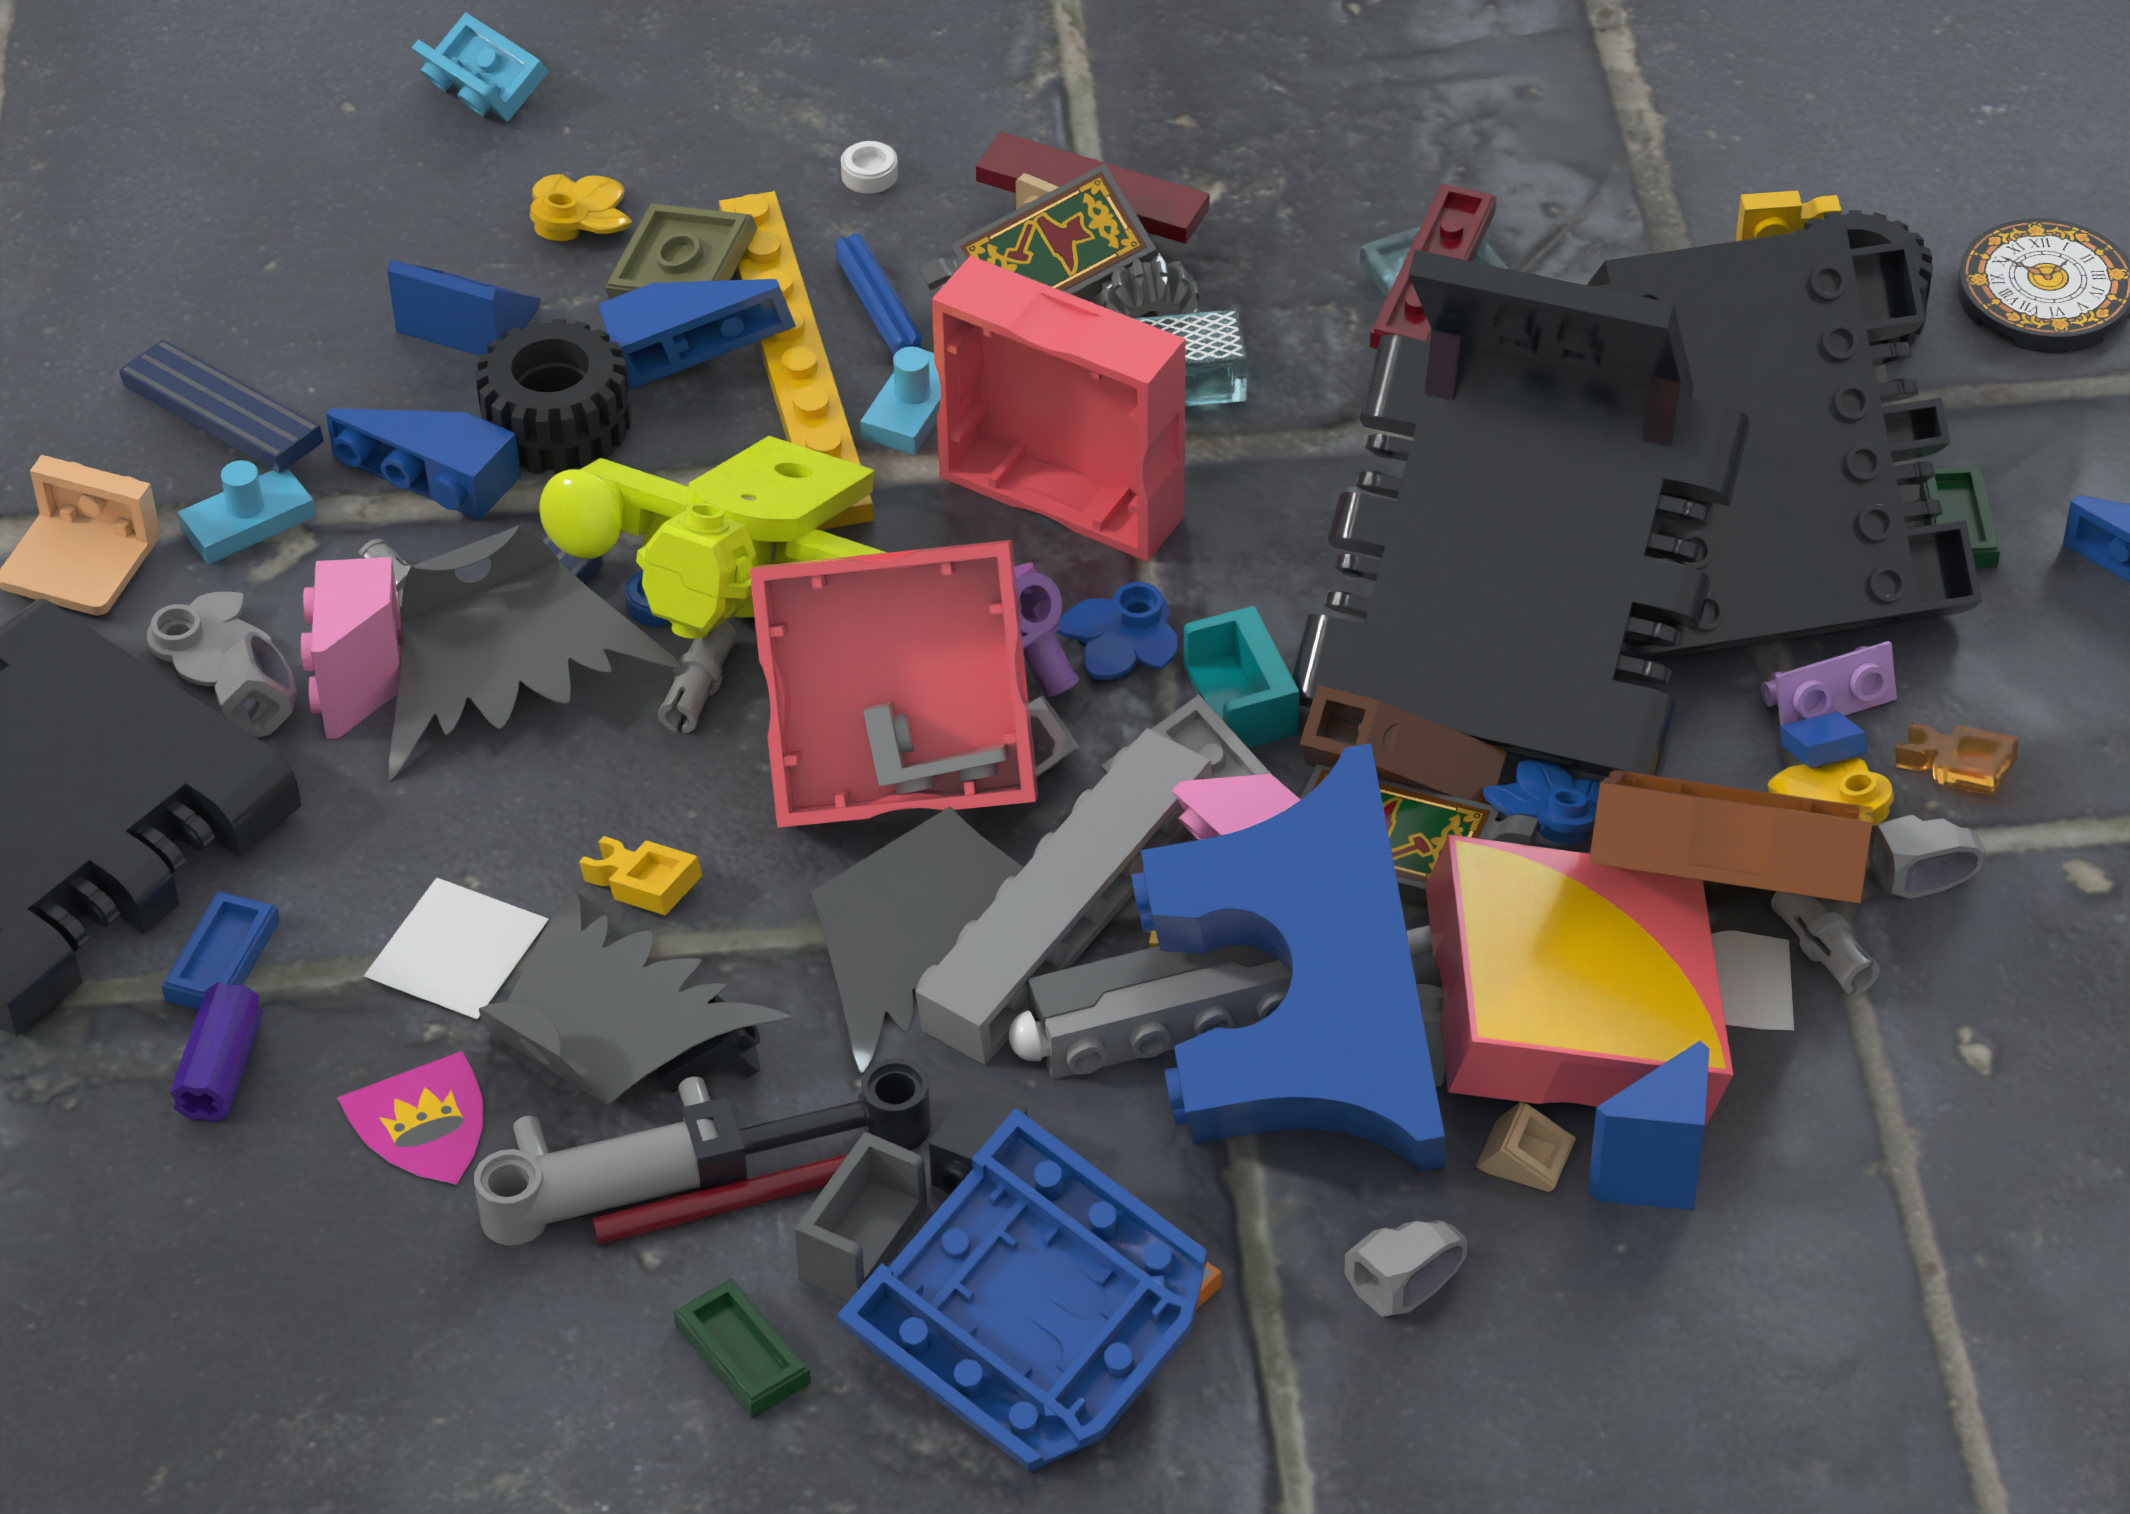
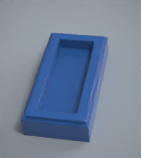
M217 891L162 984L164 1000L199 1010L205 990L218 982L228 985L244 984L280 922L277 906Z

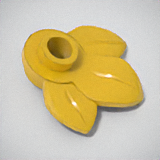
M555 174L543 177L532 188L534 201L530 205L529 215L534 222L535 232L543 238L554 241L572 240L579 235L580 229L597 234L615 233L631 227L633 222L626 214L615 209L623 199L624 187L614 179L604 176H585L575 183L563 174Z
M1859 757L1812 769L1804 764L1788 767L1775 775L1767 784L1768 790L1771 793L1873 807L1872 825L1879 824L1887 818L1894 799L1893 788L1889 779L1881 774L1870 772L1865 761Z

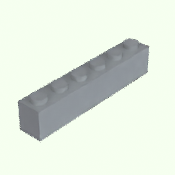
M1146 728L1130 747H1123L1114 757L1108 773L1093 790L1087 789L1079 796L1071 815L1056 832H1049L1041 839L1033 858L1017 876H1010L1003 882L997 892L995 901L978 920H972L966 924L958 936L956 945L939 965H932L923 973L915 991L922 1031L986 1066L1009 1039V1028L1013 1020L1019 1014L1028 1010L1027 979L1070 968L1134 894L1131 874L1144 872L1141 850L1177 844L1188 830L1178 819L1185 810L1171 790L1180 781L1211 779V760L1149 728Z

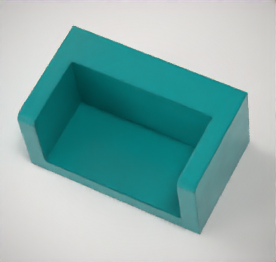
M1255 606L1193 621L1184 626L1183 667L1197 695L1199 694L1247 748L1298 735L1299 690Z

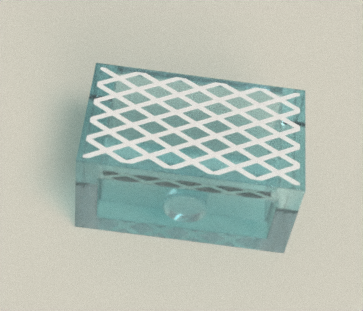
M1237 309L1133 318L1186 339L1185 406L1246 401L1247 356Z

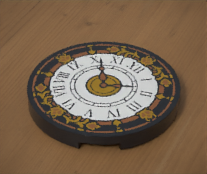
M2045 218L2010 221L1983 232L1967 247L1959 268L1958 296L1964 310L1976 324L1980 326L1985 323L1994 330L2015 338V346L2045 352H2065L2084 349L2103 342L2104 335L2113 331L2126 318L2129 319L2130 261L2116 244L2098 232L2084 226Z

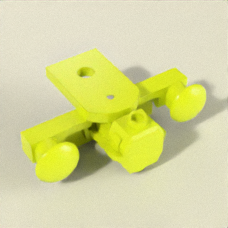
M767 436L689 482L688 486L599 458L580 470H565L552 477L542 491L539 504L540 518L546 534L560 550L573 557L592 559L606 554L616 544L621 531L635 536L644 533L642 548L637 550L636 562L643 569L642 587L651 613L672 623L671 629L676 635L690 639L706 637L710 631L732 617H754L749 570L753 567L887 553L815 529L873 492L875 470L772 436ZM777 542L775 560L772 562L774 543Z

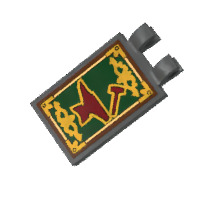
M1104 163L950 244L956 257L955 259H935L918 267L926 283L925 286L931 298L938 293L971 255L1087 300L1102 291L1103 282L1112 280L1114 266L1132 267L1135 255L1142 263L1151 262L1158 255V252L1107 165Z
M1317 763L1300 800L1313 791L1327 777L1333 767ZM1378 778L1401 901L1428 907L1425 886L1448 834L1537 847L1532 841L1538 829V818L1512 815L1500 821V811L1492 805Z

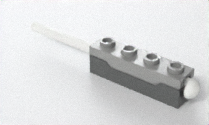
M1430 925L1407 930L1411 956L1432 951ZM1155 946L1028 978V1010L1019 1014L1011 1023L1008 1035L1009 1043L1013 1051L1024 1060L1041 1061L1043 1057L1046 1060V1066L1052 1080L1075 1074H1089L1102 1067L1138 1058L1155 1057L1165 1051L1175 1049L1174 1046L1216 1027L1234 1029L1255 1024L1269 1016L1282 1003L1289 990L1292 976L1276 957L1253 946H1224L1207 954L1160 951V947Z

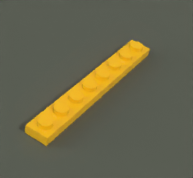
M775 191L720 200V211L752 214L758 228L736 268L738 279H777L796 325L794 328L757 341L787 442L861 465ZM870 494L815 529L825 530L874 521L873 503Z

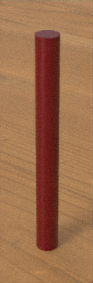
M848 1154L592 1218V1226L597 1244L601 1245L822 1189L827 1185Z

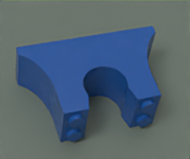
M1372 744L1344 748L1333 769L1313 791L1287 810L1266 821L1221 836L1141 850L1144 872L1131 874L1138 914H1140L1143 932L1156 930L1160 951L1207 954L1224 946H1253L1276 957L1292 976L1291 984L1284 1000L1265 1019L1242 1028L1228 1029L1216 1027L1174 1046L1178 1067L1165 1069L1168 1094L1176 1126L1189 1124L1193 1144L1275 1130H1327L1362 1137L1378 1143L1400 1155L1419 1172L1446 1168L1444 1129Z

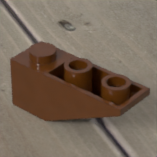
M1319 684L1317 685L1300 741L1303 757L1308 766L1315 767L1318 763L1334 767L1344 748L1371 743L1379 779L1488 805L1491 804L1483 797V788L1499 784L1507 757V751L1388 703Z

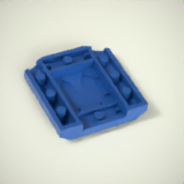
M1015 1108L972 1158V1171L891 1265L887 1267L883 1263L880 1264L837 1314L838 1324L1027 1471L1031 1472L1102 1440L1191 1334L1207 1262V1250Z

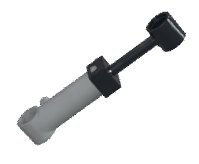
M902 1058L885 1059L873 1064L865 1072L861 1081L862 1093L858 1094V1101L738 1129L728 1097L710 1101L704 1080L700 1077H688L680 1083L678 1088L684 1107H681L683 1122L552 1153L548 1152L539 1119L529 1115L523 1116L513 1125L519 1150H500L488 1155L478 1164L474 1173V1187L481 1227L485 1235L496 1243L507 1246L522 1245L539 1236L544 1231L546 1224L695 1188L702 1191L747 1179L745 1155L862 1127L869 1134L909 1151L913 1150L927 1139L931 1130L928 1076L923 1068L913 1061Z

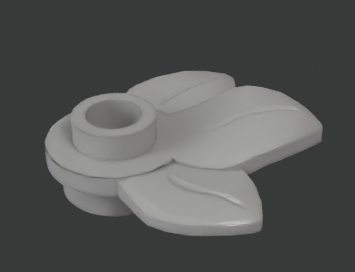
M212 592L197 597L189 606L184 604L166 606L154 614L147 630L148 647L156 657L173 662L176 672L181 678L190 683L207 687H214L221 676V660L230 646L249 631L256 632L270 642L272 640L264 631L238 619L244 607V595L239 592Z

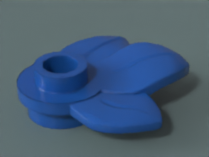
M1132 582L1123 585L1116 591L1112 599L1090 598L1081 601L1064 613L1056 631L1061 636L1086 644L1084 667L1087 674L1097 680L1118 679L1129 673L1138 662L1147 667L1162 670L1173 660L1178 647L1177 634L1168 625L1169 605L1158 588L1145 582Z
M1535 758L1523 760L1517 766L1516 783L1483 788V797L1505 815H1525L1538 818L1539 833L1550 841L1560 844H1578L1587 840L1590 830L1594 828L1600 782L1594 778L1573 780L1567 770L1555 762Z

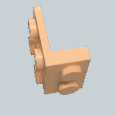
M41 455L30 470L39 516L1 567L0 588L4 591L36 600L46 599L55 605L87 614L103 615L111 609L161 537L151 484L129 476H120L86 467L76 462H68Z

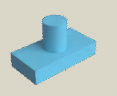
M911 346L902 348L895 353L893 357L894 372L860 421L861 439L916 455L937 423V414L941 402V388L934 362V353Z
M244 460L231 462L222 469L221 479L224 492L177 512L181 531L208 565L316 517L313 498L289 468L281 473L271 470L258 476L257 467L253 463Z

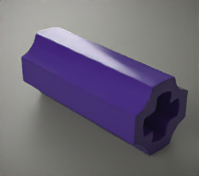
M218 982L205 990L170 1091L175 1101L173 1109L190 1120L202 1119L215 1123L229 1114L263 1013L258 1003L260 996L243 984L228 985Z

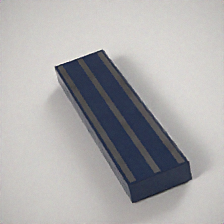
M164 339L119 369L123 386L278 473L286 470L324 442L320 425Z

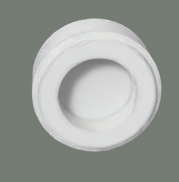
M863 141L850 146L841 156L843 183L849 189L864 194L879 193L889 189L898 178L896 152L890 146L877 141Z

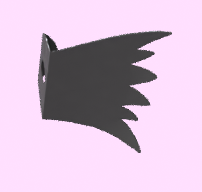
M521 525L410 567L403 587L402 651L389 755V781H392L398 774L434 714H437L444 734L448 735L459 721L467 698L473 701L493 726L501 729L508 721L513 710L520 681L550 700L564 704L570 701L569 659L590 669L610 673L612 668L604 652V649L670 668L683 669V666L666 649L579 580L537 535ZM486 558H489L491 561V568L488 574L476 582H463L455 575V569L473 565Z
M950 806L814 889L808 895L812 897L824 933L840 994L853 1056L860 1073L865 1071L874 1055L882 1030L885 1012L889 1013L903 1032L909 1030L913 1016L912 990H916L923 973L930 966L939 965L956 945L958 936L966 924L972 920H978L995 901L997 892L1003 882L1010 876H1017L1024 868L981 836Z
M573 892L562 902L548 923L508 1001L489 1004L479 1008L480 1017L491 1035L606 1105H610L646 1075L695 1045L742 1027L792 1018L789 1014L761 1005L740 1002L708 1004L710 1000L726 988V984L722 983L698 985L679 992L680 988L702 961L698 958L672 959L655 962L644 967L654 941L652 931L647 930L630 934L603 948L608 931L607 916L599 917L582 931L581 905L576 892Z

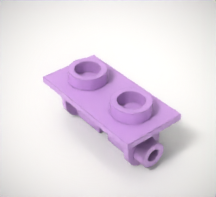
M1887 641L1870 647L1861 646L1856 648L1854 652L1784 673H1772L1770 680L1761 685L1762 697L1767 706L1777 705L1779 707L1780 726L1835 711L1845 716L1897 700L1892 643Z

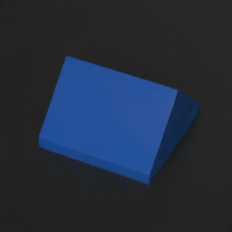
M391 259L387 270L397 333L477 356L488 354L487 346L494 339H505L504 332L514 327L519 329L525 328L537 312L541 298L438 269Z
M1698 1041L1596 1107L1588 1193L1596 1201L1694 1210L1706 1115L1709 1048L1704 1043Z

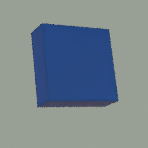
M1838 711L1780 726L1782 747L1811 769L1867 753L1866 732Z

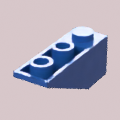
M331 408L326 413L334 458L339 459L347 466L357 467L383 478L398 488L408 489L431 499L448 510H456L479 521L521 477L516 433L467 412Z

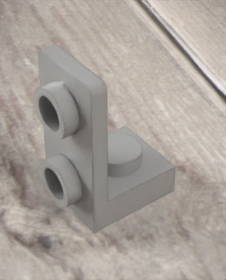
M893 701L870 705L863 710L879 787L894 784L896 794L934 787L932 776L958 771L960 781H969L997 774L996 763L1006 761L1009 756L1007 745L999 744L906 763L904 753L914 751L907 714L895 715Z

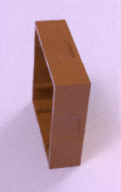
M1614 769L1609 774V778H1605L1600 783L1589 863L1861 904L1873 823V807Z

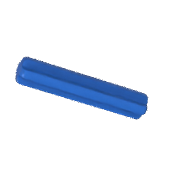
M853 233L848 238L841 236L837 239L835 243L837 249L835 257L893 356L897 351L905 347L912 346L923 349L921 345L923 336L864 237Z

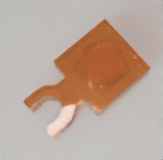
M1911 722L1908 726L1909 744L1898 742L1895 746L1896 767L1915 771L1933 769L1934 783L1995 796L2018 758L2017 737L1959 724L1956 725L1951 735L1948 736L1939 734L1930 726Z

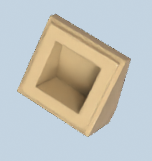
M1519 1102L1495 1122L1476 1167L1490 1175L1550 1192L1557 1184L1576 1138L1528 1103Z

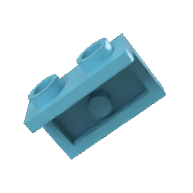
M466 12L435 50L419 39L411 48L424 63L420 72L432 84L444 92L450 86L454 87L459 91L457 94L458 98L475 113L484 116L489 110L507 123L549 73V70L541 60Z

